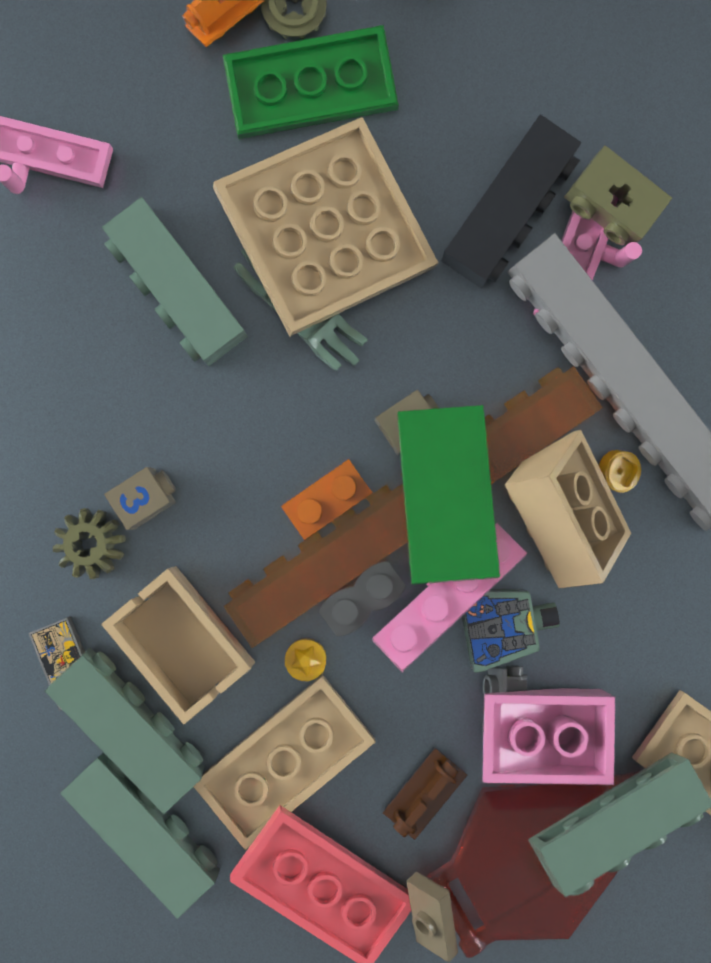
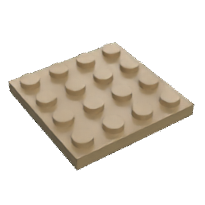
M363 117L213 182V189L289 336L297 334L430 271L438 265V261Z

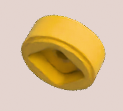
M623 450L609 451L599 463V468L612 491L619 493L628 492L637 485L640 479L641 464L637 456L631 452Z
M311 638L296 640L289 646L285 654V667L288 673L299 681H311L318 678L324 671L327 662L324 647L318 641Z

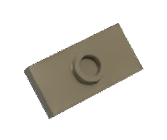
M415 872L406 882L416 942L449 963L458 954L450 892L431 879Z

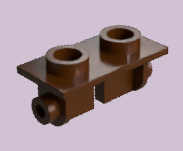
M435 748L382 813L395 823L393 828L401 836L406 838L409 835L415 840L468 775Z

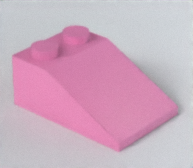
M574 688L484 693L483 782L614 785L615 697L602 689Z

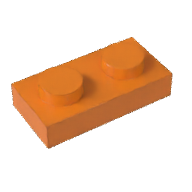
M348 459L284 503L281 508L302 538L306 540L371 495L372 491Z

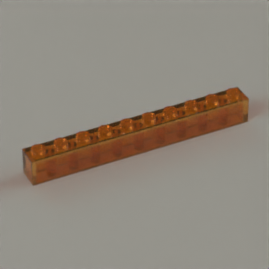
M558 366L539 379L538 382L542 388L531 396H528L525 390L504 403L508 411L496 420L493 419L491 414L485 416L491 484L518 467L523 460L541 451L603 408L574 366L564 373ZM403 483L392 491L386 484L366 498L370 506L359 514H356L354 509L351 508L333 520L332 523L336 529L324 538L317 531L297 546L302 553L290 561H287L284 555L263 568L267 577L255 585L247 579L228 592L232 601L223 607L251 648L257 646L362 574L367 568L378 563L408 542Z

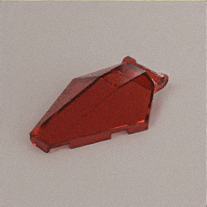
M639 772L614 775V785L534 784L515 787L512 784L481 789L451 861L425 876L449 890L454 927L460 938L459 946L466 958H471L481 953L488 944L497 940L569 939L618 871L606 872L593 880V886L582 894H570L565 897L552 885L528 839ZM456 878L461 882L467 896L484 925L474 930L449 886V883Z

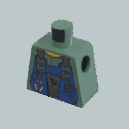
M491 589L462 616L470 666L475 673L483 672L539 651L537 631L560 626L555 602L532 606L530 593L525 589Z

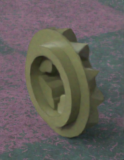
M265 0L261 3L262 15L270 30H275L285 39L290 36L299 37L303 40L306 34L313 30L318 31L320 23L326 17V0H303L301 8L304 16L295 11L289 15L286 14L287 4L285 0ZM290 0V1L293 2V3H296V2H298L299 0Z

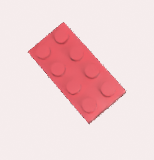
M281 805L230 873V882L356 963H374L411 912L407 888Z

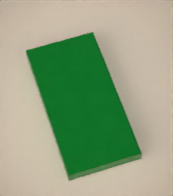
M384 25L222 55L238 139L396 111L399 107Z
M484 406L398 411L397 421L411 585L499 578L500 571Z

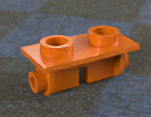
M194 0L186 6L187 11L182 17L187 23L185 27L207 47L215 40L221 38L227 30L242 18L252 13L265 0Z

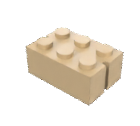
M177 566L164 571L138 593V597L129 600L101 625L179 720L185 724L212 702L219 693L224 692L248 672L255 661Z

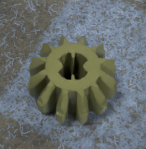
M88 508L80 509L79 520L73 515H66L64 521L68 529L56 528L54 531L57 537L64 540L63 544H56L52 547L53 552H65L66 554L58 564L61 568H66L73 564L72 576L75 578L81 577L86 571L89 579H97L100 575V568L106 573L114 571V564L110 558L119 560L124 557V553L121 550L115 549L114 546L115 544L125 542L126 536H113L112 532L119 527L120 523L118 520H111L105 524L107 512L104 510H98L92 517V513ZM96 538L97 547L83 549L82 541Z

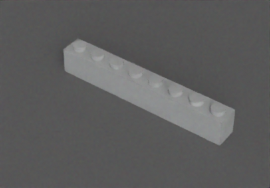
M554 233L507 271L512 278L509 281L511 288L523 301L528 299L535 309H538L539 312L535 314V317L542 328L549 334L554 332L564 344L561 350L568 361L575 367L580 365L590 377L587 380L590 389L601 400L607 399L616 410L613 413L616 422L627 433L632 431L642 443L639 446L642 455L652 465L656 466L658 464L668 476L664 479L668 488L678 498L684 497L693 508L690 511L693 520L703 530L711 531V432L556 233Z

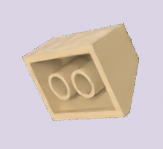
M577 430L523 460L505 484L511 501L516 505L526 525L528 534L533 538L544 559L545 566L551 572L558 588L604 583L631 535V531L582 431Z

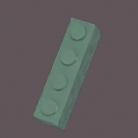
M140 197L102 226L110 238L104 243L120 264L125 260L129 262L135 270L129 277L144 296L151 292L158 300L160 305L154 310L169 329L177 325L185 336L180 341V344L194 362L202 358L210 366L248 337L244 329L143 197Z
M89 648L46 688L45 692L164 814L202 779L205 767L202 764L204 761L203 757L192 744L188 742L183 744L173 734L175 729L160 712L154 714L143 703L146 699L133 683L128 682L125 684L114 673L116 666L108 656L100 651L96 654Z
M104 752L60 793L177 919L215 884L220 869L217 867L218 861L214 854L204 845L199 847L188 836L189 830L178 816L174 814L170 816L167 812L163 814Z
M670 753L529 838L528 841L552 885L565 897L570 894L579 895L589 890L594 884L593 880L604 873L616 872L626 867L631 861L630 857L643 849H654L662 845L667 840L666 835L679 827H689L699 822L703 818L702 813L711 808V799L689 759Z

